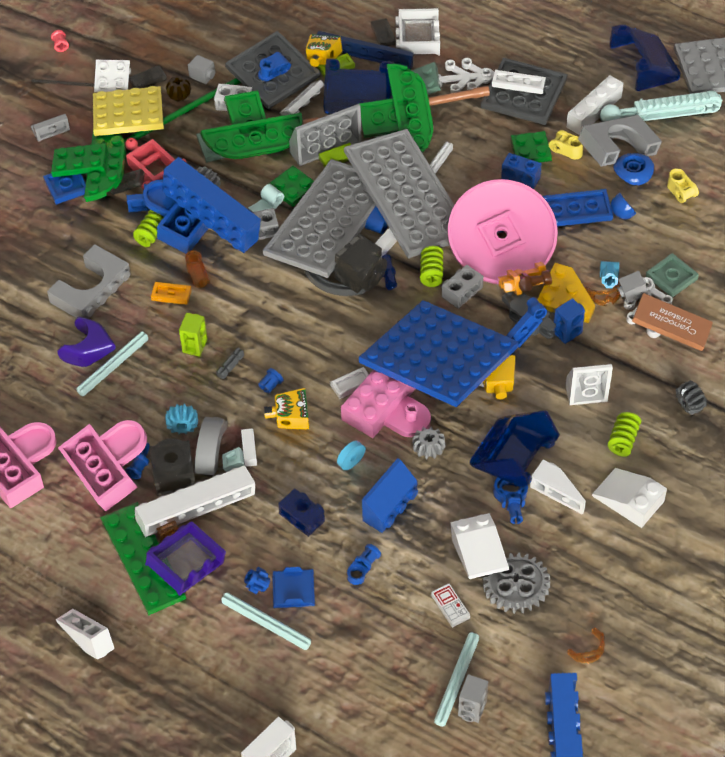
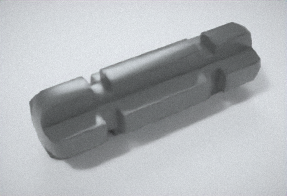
M236 348L232 352L233 354L224 361L222 366L216 371L218 377L221 379L226 378L228 373L238 364V360L244 357L242 349Z

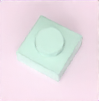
M240 447L222 454L223 469L226 472L233 468L244 466L243 451Z

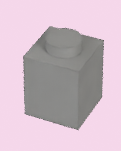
M197 55L188 64L189 77L207 84L215 76V66L211 60Z
M639 271L618 279L620 287H617L621 298L625 297L627 303L641 298L643 293L648 295L646 284Z

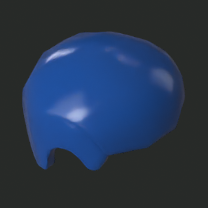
M620 192L612 199L611 209L617 217L630 219L636 214L635 210L627 203Z

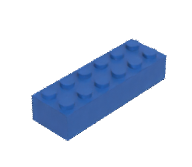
M180 157L164 169V194L175 200L180 207L188 210L193 217L201 220L206 227L214 230L222 239H226L235 249H239L242 253H245L258 241L261 219Z

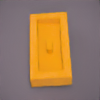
M155 282L151 300L188 305L192 289L188 285Z

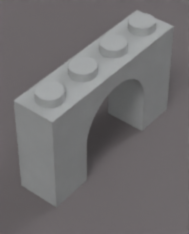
M639 115L585 125L578 138L601 167L615 164L621 151L611 138L622 139L630 143L639 154L646 156L656 155L662 142Z
M95 244L83 255L85 267L103 278L96 287L88 290H79L58 280L47 291L51 304L75 318L78 316L87 319L91 317L98 307L103 305L106 299L112 293H115L118 287L124 281H127L131 275L129 263Z

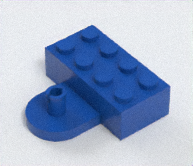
M163 180L152 181L144 188L143 201L150 210L164 216L157 226V239L188 255L209 228L201 220L193 217L188 210L180 207L175 200L164 194Z

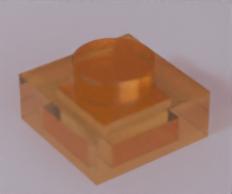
M175 520L156 528L160 543H162L165 537L173 535L178 530Z

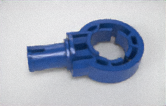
M506 473L496 478L493 494L501 502L502 508H505L507 505L510 522L515 524L516 518L517 524L523 522L521 508L525 506L528 484L523 477L513 473ZM505 485H514L515 487H518V491H504L502 487Z

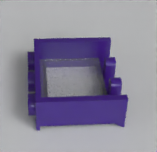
M191 521L187 525L179 527L173 535L165 537L162 543L156 547H151L146 553L145 565L155 571L180 596L222 565L226 551Z

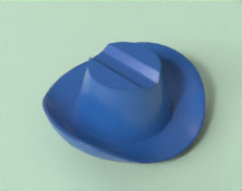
M628 153L619 157L616 163L613 164V168L616 174L627 183L642 185L651 179L654 172V163L651 158L644 154Z

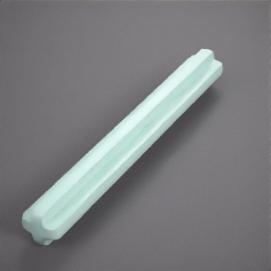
M143 331L136 335L76 388L77 393L85 396L148 341V335Z
M225 593L221 600L224 605L300 648L307 650L311 645L310 638L234 595Z
M470 632L467 636L435 716L434 723L441 727L446 725L478 644V634Z

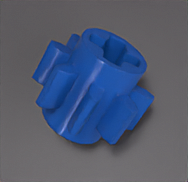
M257 567L256 571L251 569L247 572L244 582L247 584L246 588H248V591L257 594L258 591L264 592L268 588L270 578L266 570Z

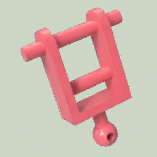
M128 138L125 142L126 148L132 151L126 155L128 166L145 181L141 184L143 190L144 184H149L155 180H162L164 173L163 170L154 176L145 168L146 166L158 159L168 166L175 160L153 139L140 147L134 138Z

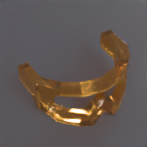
M619 281L618 285H615L614 288L605 291L591 290L589 286L585 287L592 301L600 306H607L609 302L615 304L620 298L617 287H620ZM617 291L614 298L607 295L603 301L595 299V295H606Z
M595 627L592 629V633L600 641L597 650L575 653L572 649H569L567 654L580 663H593L600 659L604 653L605 646L603 632H600Z

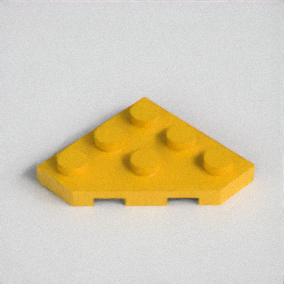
M554 263L550 272L552 284L544 285L537 300L548 311L555 313L556 308L573 298L584 307V322L589 323L595 310L594 302L572 267Z

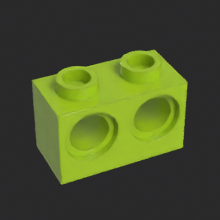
M186 313L179 329L182 352L201 357L208 340L205 318L199 314Z

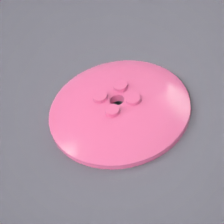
M490 180L472 187L456 202L448 222V240L454 257L462 267L468 265L483 275V281L499 284L498 277L507 275L506 270L512 269L514 271L521 269L524 271L535 268L534 263L542 262L546 265L549 262L557 243V223L547 201L531 187L512 180ZM504 231L507 236L501 239L497 236V232Z

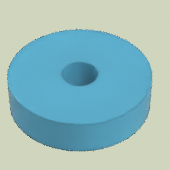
M357 440L352 441L340 452L337 464L343 470L353 468L363 458L366 450L365 446Z

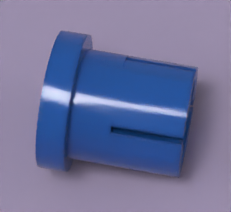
M269 368L267 374L258 385L264 392L269 394L284 379L276 370Z

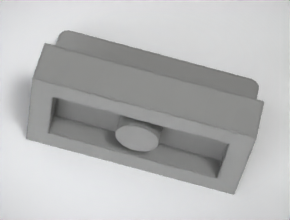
M66 114L31 125V130L37 141H41L70 131Z

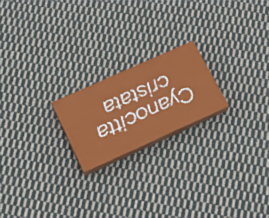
M643 293L632 322L700 351H703L713 324L712 321Z

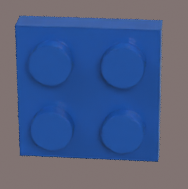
M51 173L43 176L55 204L85 194L86 183L81 174L53 177Z

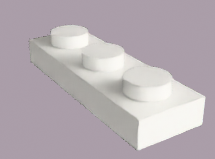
M495 70L492 87L543 94L546 77Z
M321 80L311 83L280 114L284 116L299 113V108L305 107L310 103L309 99L311 97H315L321 92L320 89L324 86V83Z

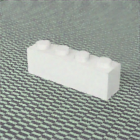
M609 75L568 112L566 128L580 135L583 126L593 124L600 118V112L604 106L608 104L614 105L622 98L623 82Z

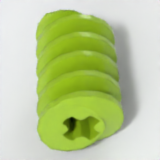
M149 210L148 214L133 232L135 241L144 247H150V243H154L157 238V226L164 216Z
M439 246L425 247L421 251L420 281L427 287H437L443 282V249Z
M622 412L617 416L608 441V448L612 453L622 457L631 454V449L642 421L638 415Z

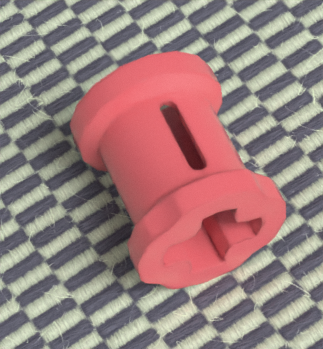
M55 30L51 34V39L54 41V49L58 52H64L69 48V43L65 40L66 34L62 30Z

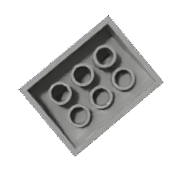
M357 104L296 127L289 140L290 153L297 164L302 166L319 159V153L349 142L351 145L362 142L361 106Z

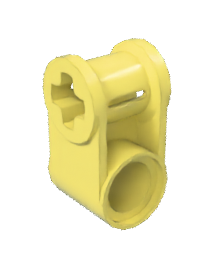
M559 130L556 133L555 139L549 142L550 149L555 153L574 160L580 159L583 155V145L578 140L579 136L572 135L564 130Z
M673 169L670 171L667 187L680 203H684L690 197L698 196L699 191L696 184L689 179L683 170Z

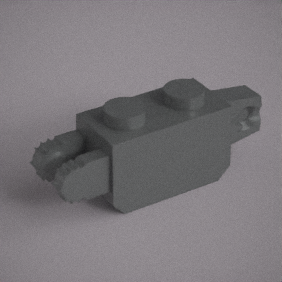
M512 291L504 294L502 301L509 308V318L517 324L528 311L527 301L532 297H528L525 293L516 295ZM547 310L546 316L542 318V323L531 335L540 333L547 339L554 337L556 325L550 319V313Z

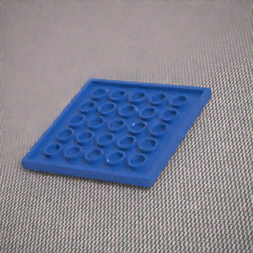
M422 300L359 356V363L457 407L518 348V341Z

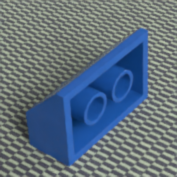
M399 458L395 460L362 499L363 522L381 533L386 528L392 526L395 517L398 514H402L407 503L410 500H414L418 494L416 478Z

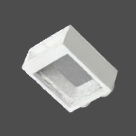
M280 717L276 718L241 752L242 757H289L296 750L294 726L287 720L283 721Z

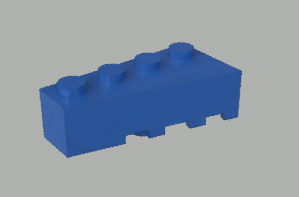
M554 673L550 675L549 690L545 692V705H549L550 709L549 712H546L547 725H551V731L548 732L549 745H553V752H550V757H583L582 736L578 734V731H580V713H576L579 701L578 691H575L577 673Z

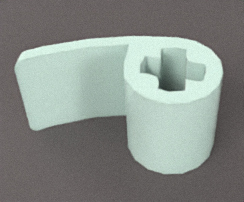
M267 184L261 191L262 199L248 208L252 212L275 209L282 203L284 194L273 185Z

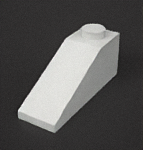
M542 460L531 476L530 488L583 514L586 500L561 468L557 467L554 463Z
M71 609L56 619L57 623L87 654L97 660L106 656L107 653L114 649L108 628L80 612Z

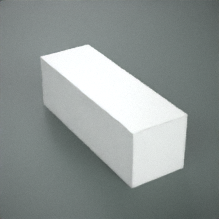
M390 228L371 247V255L380 260L397 242Z
M243 429L241 434L245 467L257 466L253 429Z

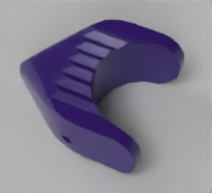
M78 316L75 319V326L87 336L78 344L61 346L58 349V356L66 363L87 367L116 349V345L101 324Z

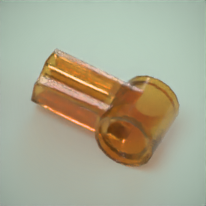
M191 250L185 256L187 271L191 276L194 287L204 288L210 283V280L202 262L201 253Z

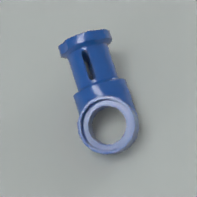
M146 443L144 450L125 469L133 479H141L143 469L149 465V459L146 458L150 448L149 443Z
M367 544L365 551L360 556H357L349 566L347 579L351 584H362L365 580V575L371 569L372 563L381 557V552L376 546ZM359 571L362 573V576L354 578L351 576V573Z

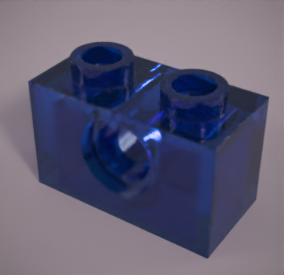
M295 488L278 503L279 514L308 537L325 522L323 507L318 503H313L304 492L300 493Z

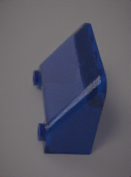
M627 25L612 27L610 37L611 49L634 43L643 57L636 63L635 67L637 71L636 91L668 84L680 79L681 73L657 35Z
M326 59L324 112L330 115L360 103L392 99L387 64H394V62L383 61L380 63L379 71L340 69V62L337 59Z
M546 410L504 416L494 423L469 463L475 469L517 486H527L532 481V475L525 471L540 447L545 449L553 447L560 434Z

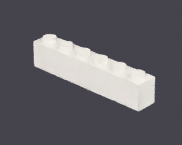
M245 465L233 468L229 472L215 475L203 482H197L190 487L179 489L169 495L160 496L156 500L140 504L135 507V519L144 536L147 537L255 495V481Z

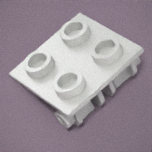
M96 60L94 92H110L118 89L128 90L129 75H131V68H129L130 60Z

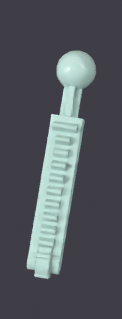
M707 91L648 100L640 99L639 101H634V107L619 109L616 105L608 104L601 109L600 120L605 122L639 115L643 121L713 113L722 106V98L715 91Z

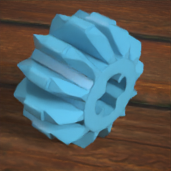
M176 404V407L171 406L165 415L167 429H170L171 433L177 432L178 435L181 433L187 435L188 431L194 432V428L198 424L197 410L185 404L181 406Z

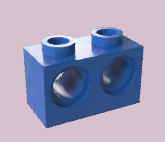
M508 153L502 164L501 179L520 182L534 189L541 178L542 163Z
M573 298L555 309V335L564 344L582 334L585 309Z

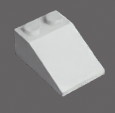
M612 364L572 368L566 379L569 405L608 402L613 369Z
M615 468L592 493V496L642 528L664 503L667 488L649 477Z
M490 513L450 522L452 542L469 579L509 570L504 550Z

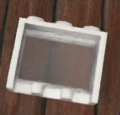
M438 8L399 9V16H396V26H399V28H396V38H399L396 39V49L414 52V54H437L440 56Z

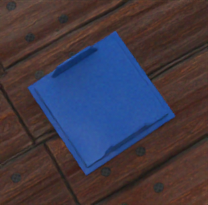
M285 567L283 571H273V608L315 606L313 569L302 570L301 567Z

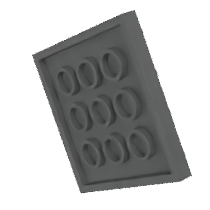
M278 31L225 63V67L244 86L252 87V91L258 90L261 102L268 110L319 78L321 74ZM276 52H280L291 63L290 69L285 74L279 75L270 81H263L258 77L260 61Z
M503 58L497 70L546 77L543 94L492 87L491 82L489 86L490 96L483 98L481 108L546 125L567 81L568 74Z

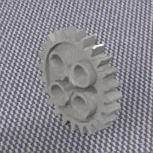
M518 552L517 557L510 553L509 558H506L509 570L483 577V589L486 592V598H490L491 604L496 603L497 609L504 606L505 612L512 608L514 614L517 609L524 613V608L526 607L532 611L533 604L539 607V600L545 601V595H549L550 574L547 573V567H543L542 561L536 563V557L530 560L528 554L523 558L520 552Z

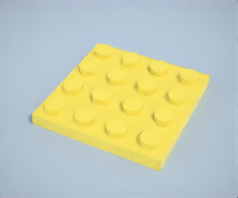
M161 86L93 93L94 136L164 129Z

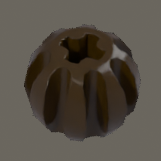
M182 76L172 77L166 85L167 95L178 102L186 100L191 93L190 82Z

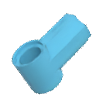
M601 261L600 278H602V284L606 288L611 289L618 285L619 262Z

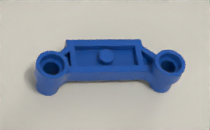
M535 297L527 301L528 311L506 335L518 341L519 348L542 323V318L547 314L544 305L539 303Z

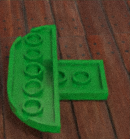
M387 64L392 99L360 103L364 138L387 135L407 129L423 153L428 148L433 136V120L425 83L417 73H414L408 67L400 64Z
M258 90L228 95L224 97L231 125L201 130L200 134L205 144L213 152L225 158L244 159L271 154L290 147L289 140L294 129L302 125V114L300 112L266 119Z
M93 131L91 145L55 149L51 169L52 176L60 177L87 173L85 201H95L107 196L106 193L113 187L116 189L123 179L126 157L124 139L120 134L94 136Z

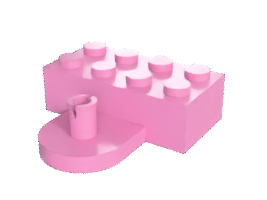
M373 370L341 406V420L371 438H374L383 426L402 436L413 437L417 430L422 431L423 426L429 429L431 415L425 405L409 397L415 388L376 370Z
M132 420L117 423L101 436L89 424L59 446L58 449L96 502L106 512L138 488L123 466L144 450L147 443V435L143 427Z
M34 422L27 424L9 436L0 427V497L10 509L44 488L41 475L33 464L49 455L56 446L54 430L45 423Z

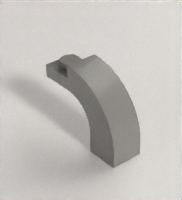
M220 417L204 418L197 442L194 473L215 475L217 472L220 443L224 432L227 430L228 421H224Z

